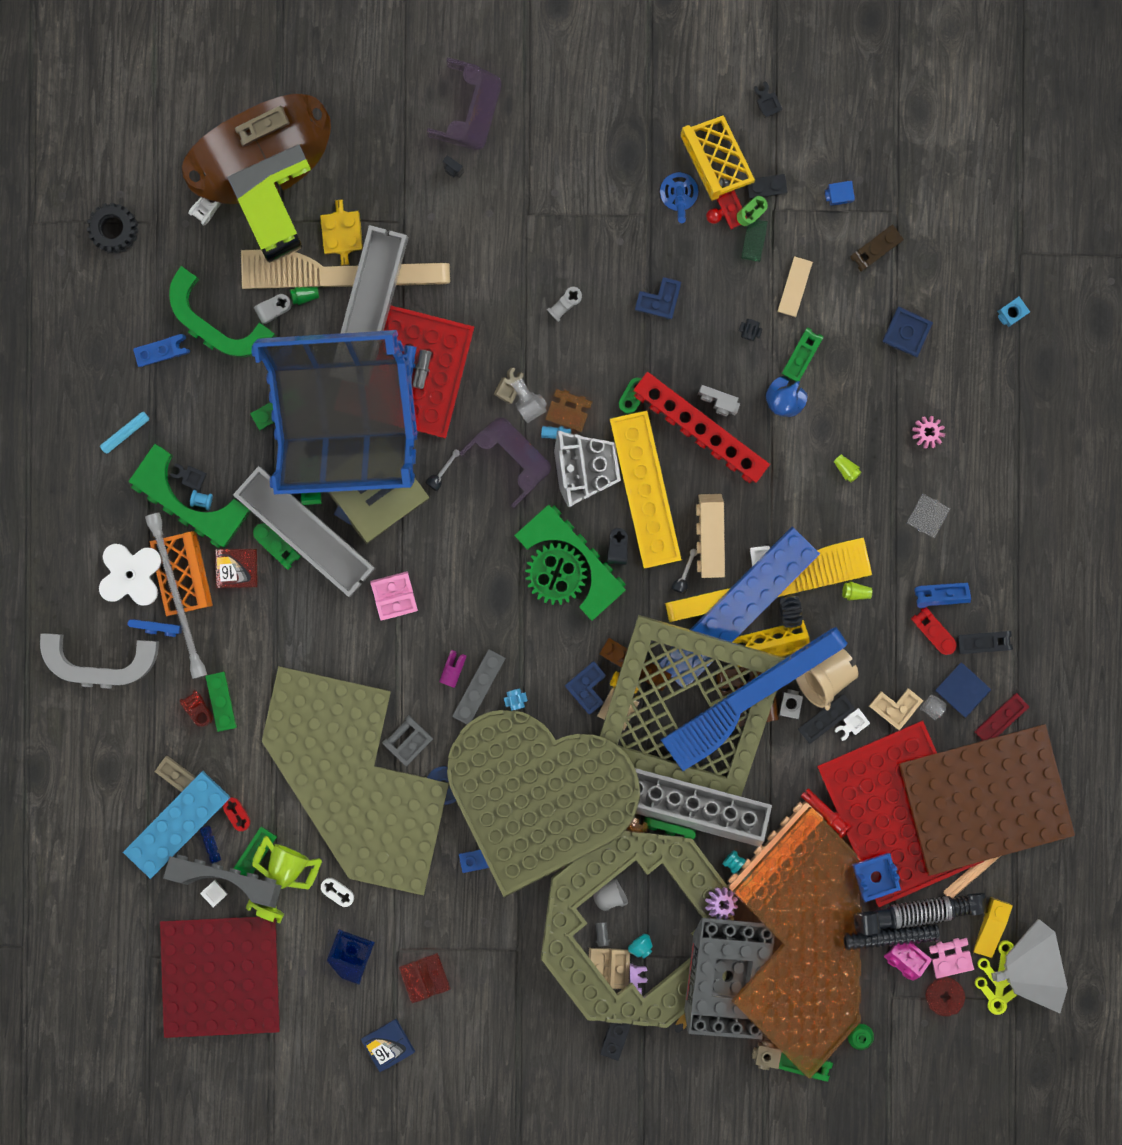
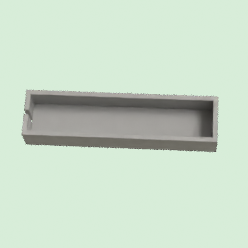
M369 225L341 333L384 331L409 238L407 235L390 231V236H387L388 231L386 229ZM381 340L353 341L361 359L377 358ZM338 342L333 361L354 360L346 342ZM375 365L363 366L365 386L370 384ZM356 366L331 368L330 376L358 383Z
M258 466L233 495L342 592L351 597L362 585L359 581H365L376 568L305 505H302L292 494L274 495L273 488L270 487L271 475Z

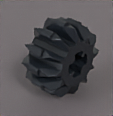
M791 595L780 598L779 611L782 625L786 628L801 626L803 613L799 598Z

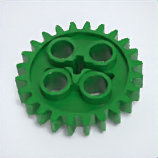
M551 543L550 549H547L544 545L543 552L537 549L538 556L531 555V558L534 560L533 563L527 562L531 569L525 570V572L530 573V576L525 579L532 582L528 587L535 588L532 594L538 592L537 599H540L542 596L545 597L544 603L551 599L552 605H554L555 600H558L559 604L562 605V599L565 598L569 602V596L576 598L574 592H582L578 588L579 585L585 586L581 579L587 578V576L582 575V572L586 571L587 568H581L585 561H578L581 555L574 556L575 549H572L570 552L567 551L568 545L561 549L560 543H558L557 548H554ZM548 556L555 557V566L548 567L545 564V559ZM560 558H563L564 560L559 571L562 576L561 578H556L553 589L549 590L553 578L551 571L556 570ZM564 564H573V573L566 574L563 571ZM541 574L548 575V584L541 585L538 582V577ZM557 582H566L567 589L564 592H559L556 589Z

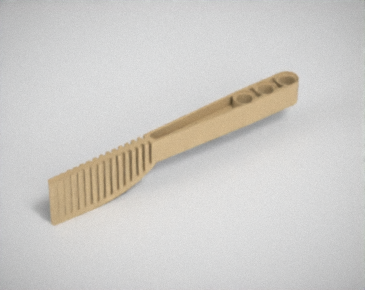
M241 250L242 289L353 287L358 266L323 267L317 261L305 255L287 250ZM448 263L401 264L396 285L450 284V264Z

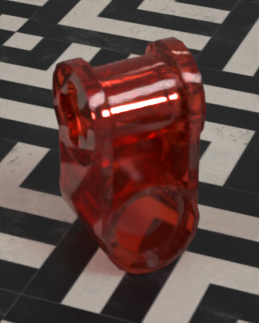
M196 689L187 698L179 700L184 710L197 726H207L212 722V713ZM202 712L207 715L205 723H201L198 719L199 714Z

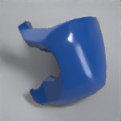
M784 376L775 379L766 392V401L774 414L781 417H793L799 414L805 407L807 393L802 388L797 393L799 381H796L789 387L778 390L786 386L790 380Z

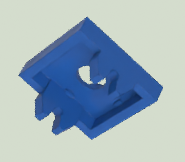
M890 853L852 864L864 902L901 890L899 884L900 876L896 872L897 867L893 864ZM878 871L881 874V880L875 883L871 880V874Z

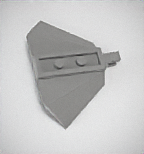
M1037 919L1006 955L1005 970L991 973L992 979L996 982L1007 979L1014 994L1061 1013L1068 987L1056 933L1040 919Z

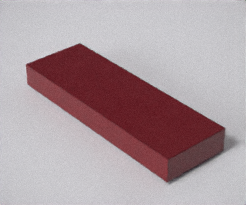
M1015 693L974 732L982 741L998 737L1029 706Z

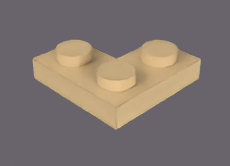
M908 688L896 703L880 691L869 707L896 729L900 730L923 700Z

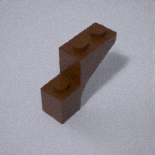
M608 638L599 654L622 667L627 648ZM653 663L645 666L649 675L658 671L657 666ZM643 669L639 677L640 679L646 677ZM664 671L667 680H669L672 675ZM661 673L651 678L655 686L665 682ZM665 686L661 687L659 690L663 691Z

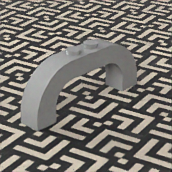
M42 633L40 638L41 654L47 667L61 679L81 683L82 687H93V684H101L100 688H112V685H125L141 679L153 667L159 648V641L137 640L135 658L124 669L81 667L73 665L66 659L63 653L64 635Z

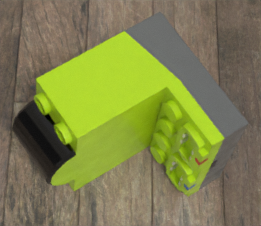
M299 144L227 176L267 263H272L303 247L274 185L276 181L278 184L288 181L289 175L294 178L311 170Z

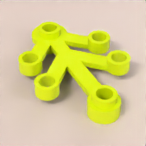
M1003 940L998 945V951L1001 953L998 971L1005 970L1006 955L1014 947L1008 940ZM1005 944L1009 946L1007 951L1002 950ZM980 958L977 962L978 967L985 971L996 986L995 995L987 986L985 978L977 977L975 985L988 998L989 1011L995 1015H1000L1006 1011L1007 1003L1016 997L1017 994H1014L1013 990L1003 995L1004 988L1010 983H1008L1007 979L1000 982L993 981L991 973H994V971L990 967V962L986 958ZM982 961L987 962V965L985 967H981L980 964ZM979 980H984L983 986H978ZM999 1001L1000 1006L995 1008L994 1003Z

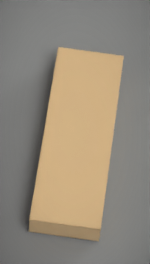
M794 256L777 312L796 318L813 262Z

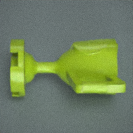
M264 836L261 845L254 855L252 865L267 878L276 880V884L282 886L281 889L286 887L310 889L322 861L320 858L309 860L303 854L279 844L273 845L269 837ZM266 845L272 852L268 870L259 864L266 850ZM313 866L305 883L295 882L305 867ZM250 899L246 905L248 911L253 907L257 910V916L271 922L276 918L277 922L281 923L284 913L278 910L277 906L276 908L253 903Z

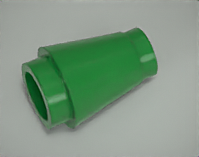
M294 287V289H290L293 305L297 304L299 306L319 298L317 287Z

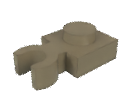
M515 368L508 370L507 379L501 378L493 394L508 404H512L520 389V386L516 385L517 381L523 378L522 372L518 373L517 377H514L513 372Z

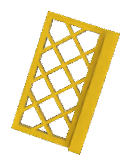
M724 115L690 127V125L682 127L681 138L711 201L718 199L719 195L755 182ZM721 123L724 128L723 132L720 133L712 130L713 125ZM699 130L707 132L705 140L697 137L695 132ZM710 134L720 137L718 144L707 141ZM722 139L731 142L732 146L730 149L720 146ZM705 145L715 148L713 156L704 152ZM717 150L728 153L726 160L715 157ZM730 155L738 157L740 161L738 166L727 162ZM713 161L723 165L721 172L712 169L711 164ZM725 166L736 170L733 177L723 173ZM740 171L746 173L748 179L742 181L735 177L737 172ZM720 178L730 180V185L722 188L719 183Z

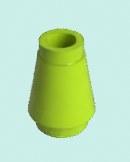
M842 454L834 461L844 479L850 483L862 473L859 470V466Z
M851 581L843 586V598H847V600L871 599L872 597L871 587Z

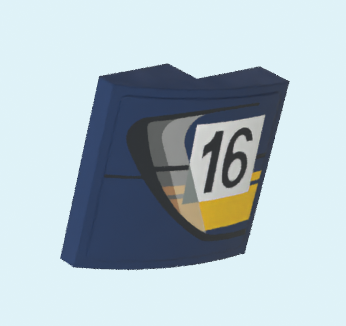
M397 1019L386 1023L379 1029L361 1038L379 1072L415 1053L413 1046Z

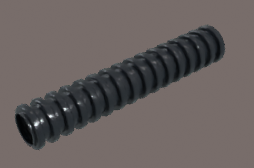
M936 924L932 925V927L931 925H927V927L923 925L921 928L919 926L915 928L909 927V929L905 927L897 930L892 929L891 931L890 929H886V931L882 929L881 933L872 935H861L852 932L850 935L845 933L844 945L847 950L851 948L856 950L857 947L859 949L863 947L867 949L869 946L870 948H874V946L880 947V945L882 947L886 945L892 946V944L897 946L898 943L899 945L904 943L908 945L910 942L911 944H915V942L921 943V941L923 943L927 941L932 942L933 940L937 942L940 938V933Z

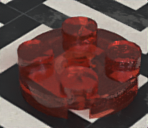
M941 977L928 986L926 1001L930 1009L936 1014L951 1016L959 1013L963 1007L965 993L962 986L956 980L950 977ZM947 991L948 995L950 996V999H947L946 1002H943V999L940 998V996L944 995V993Z

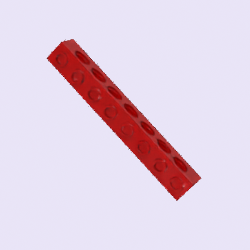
M649 372L645 373L633 389L636 399L642 403L644 401L650 404L649 408L657 414L660 412L666 416L665 420L673 426L677 424L681 427L680 432L687 437L693 436L697 439L695 441L697 445L703 449L705 447L709 448L712 451L710 454L719 461L721 458L727 462L726 466L734 472L738 470L742 473L741 478L748 483H757L770 464ZM651 389H656L659 392L657 400L649 397ZM669 400L674 403L673 411L665 409L664 404L666 401ZM682 412H686L690 416L687 423H683L680 420ZM697 424H702L705 427V432L702 435L697 434L695 431ZM713 435H717L720 438L718 446H713L710 442ZM728 447L735 449V455L732 458L726 455ZM744 458L749 459L751 462L748 469H744L741 466V461Z

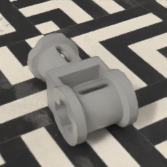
M577 287L568 288L553 307L546 310L559 322L560 317L565 312L580 303L582 299L580 289ZM570 292L578 293L576 301L575 299L569 300Z

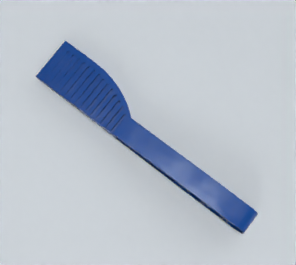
M837 627L830 629L728 695L727 698L722 699L713 707L705 710V712H702L691 721H688L677 730L662 738V743L681 770L688 769L713 753L728 739L743 711L847 646V641Z

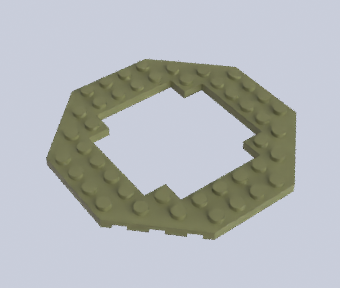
M625 830L622 835L611 843L570 863L551 877L541 961L587 1020L667 1028L685 1013L691 957L644 996L640 994L633 983H629L616 994L573 937L575 933L587 924L576 908L634 861L639 864L647 875L662 864L702 918L716 919L715 916L711 917L709 915L711 910H706L705 908L710 904L705 901L706 898L711 899L709 892L715 894V888L717 887L720 890L723 887L727 888L728 891L730 889L692 838ZM722 900L719 903L721 907L724 905ZM728 914L727 920H734V917ZM727 971L722 975L723 980H726Z

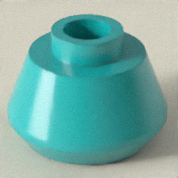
M642 934L628 946V952L637 958L642 956L644 959L652 952L651 948L653 947L650 936Z

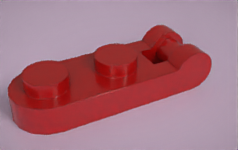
M927 607L922 608L917 616L914 615L910 618L941 654L949 655L956 650L955 639ZM927 617L929 622L924 626L922 621Z

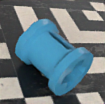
M193 490L190 506L204 507L209 511L213 494L206 495Z

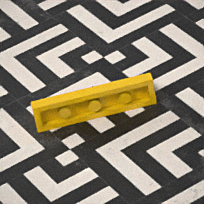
M802 620L801 626L786 628L782 625L738 636L733 643L743 642L746 644V647L782 657L793 654L810 643L804 620ZM802 628L803 633L793 634L791 632L793 629ZM777 633L783 634L782 638H773V636ZM757 638L765 639L760 644L754 642Z

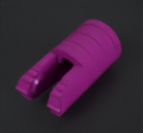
M451 650L439 682L455 688L465 663L466 655H460L455 667H453L457 653Z

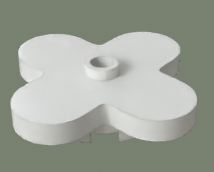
M121 544L108 546L103 553V561L111 573L99 585L101 596L107 601L114 602L129 594L139 605L152 604L158 596V589L151 580V575L161 566L160 553L153 548H143L135 555H132ZM128 571L133 573L132 578L127 577Z

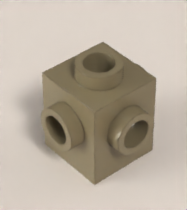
M763 1041V1043L757 1044V1048H753L752 1059H755L754 1062L760 1069H778L782 1049L779 1046H774L773 1042Z

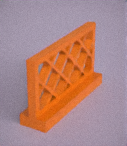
M191 531L163 538L162 540H164L165 545L168 547L167 554L171 549L179 554L175 562L170 561L172 570L177 568L183 572L179 581L175 582L176 587L179 588L180 586L187 591L185 597L181 600L182 604L187 607L184 608V611L188 612L213 606L197 533ZM183 538L184 547L179 551L173 545L177 539ZM149 541L151 548L157 550V541ZM182 556L188 560V566L185 570L177 565ZM160 566L156 573L166 616L177 614V611H170L169 603L174 597L165 588L168 579ZM186 575L192 578L193 582L189 589L181 584ZM190 594L196 597L198 605L190 606L186 603Z

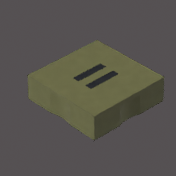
M379 438L372 443L368 479L402 477L401 468L404 462L386 438ZM364 450L329 474L327 481L362 480ZM416 478L410 488L328 492L335 503L348 516L351 525L366 545L389 529L392 524L407 516L429 499V496Z

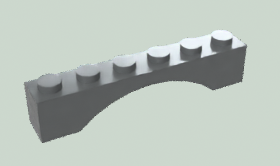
M178 854L176 858L169 857L163 879L185 885L206 878L226 879L245 892L251 902L276 908L282 886L276 884L274 879L265 877L264 881L259 880L258 875L247 873V876L240 875L241 871L232 868L229 869V872L224 871L223 866L213 863L211 867L205 866V861L194 859V862L187 861L188 857Z

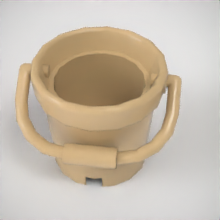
M842 649L796 678V681L805 697L817 707H825L826 710H829L834 696L858 678V669L856 665L851 666L849 661L852 660V657L846 650Z

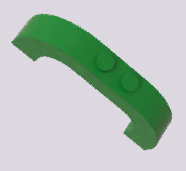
M182 266L176 272L169 292L172 310L178 320L189 328L188 333L196 339L199 336L205 340L203 344L211 350L215 347L229 356L249 357L252 356V345L257 339L275 338L277 336L261 323H258L253 332L246 338L234 340L226 337L197 316L190 307L189 296L199 279Z

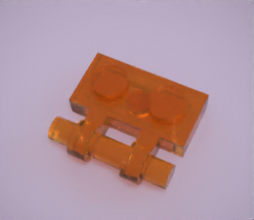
M556 389L554 396L561 398L560 403L551 402L545 420L582 432L588 414L581 412L582 407L590 409L592 401L586 400V397L581 395L578 397L569 394L567 390L561 391ZM566 401L577 404L576 409L565 406Z

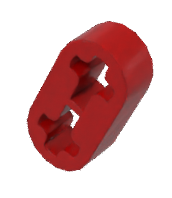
M230 797L223 805L224 812L237 831H245L251 824L250 817L239 799ZM229 801H231L232 803L236 802V814L234 813L233 809L229 810L227 808V806H229ZM237 815H239L242 820L246 819L247 822L245 823L244 828L242 825H237V823L239 822Z

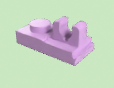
M630 964V983H633L642 995V988H638V983H646L647 978H642L638 974L642 971H647V967Z

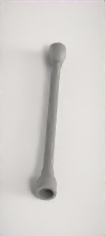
M154 513L145 516L147 526L152 531L157 541L156 543H158L157 546L158 550H160L159 553L162 557L163 567L169 581L168 583H170L169 586L170 590H172L171 593L172 597H174L173 600L179 621H181V628H183V635H185L190 654L192 679L207 675L206 668L196 653L197 651H195L196 648L192 634H190L189 625H187L188 622L187 618H185L186 615L181 597L178 594L174 573H172V566H170L169 556L164 540H162L160 513Z

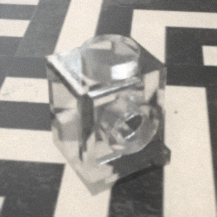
M930 694L920 710L936 721L937 718L944 714L947 705L935 695Z

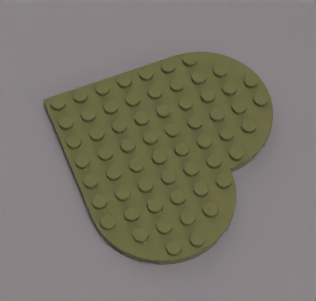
M498 710L483 714L467 724L461 730L450 749L447 770L450 788L504 898L611 843L629 827L638 809L640 784L633 763L620 747L600 736L574 734L555 740L548 728L532 716L519 711Z

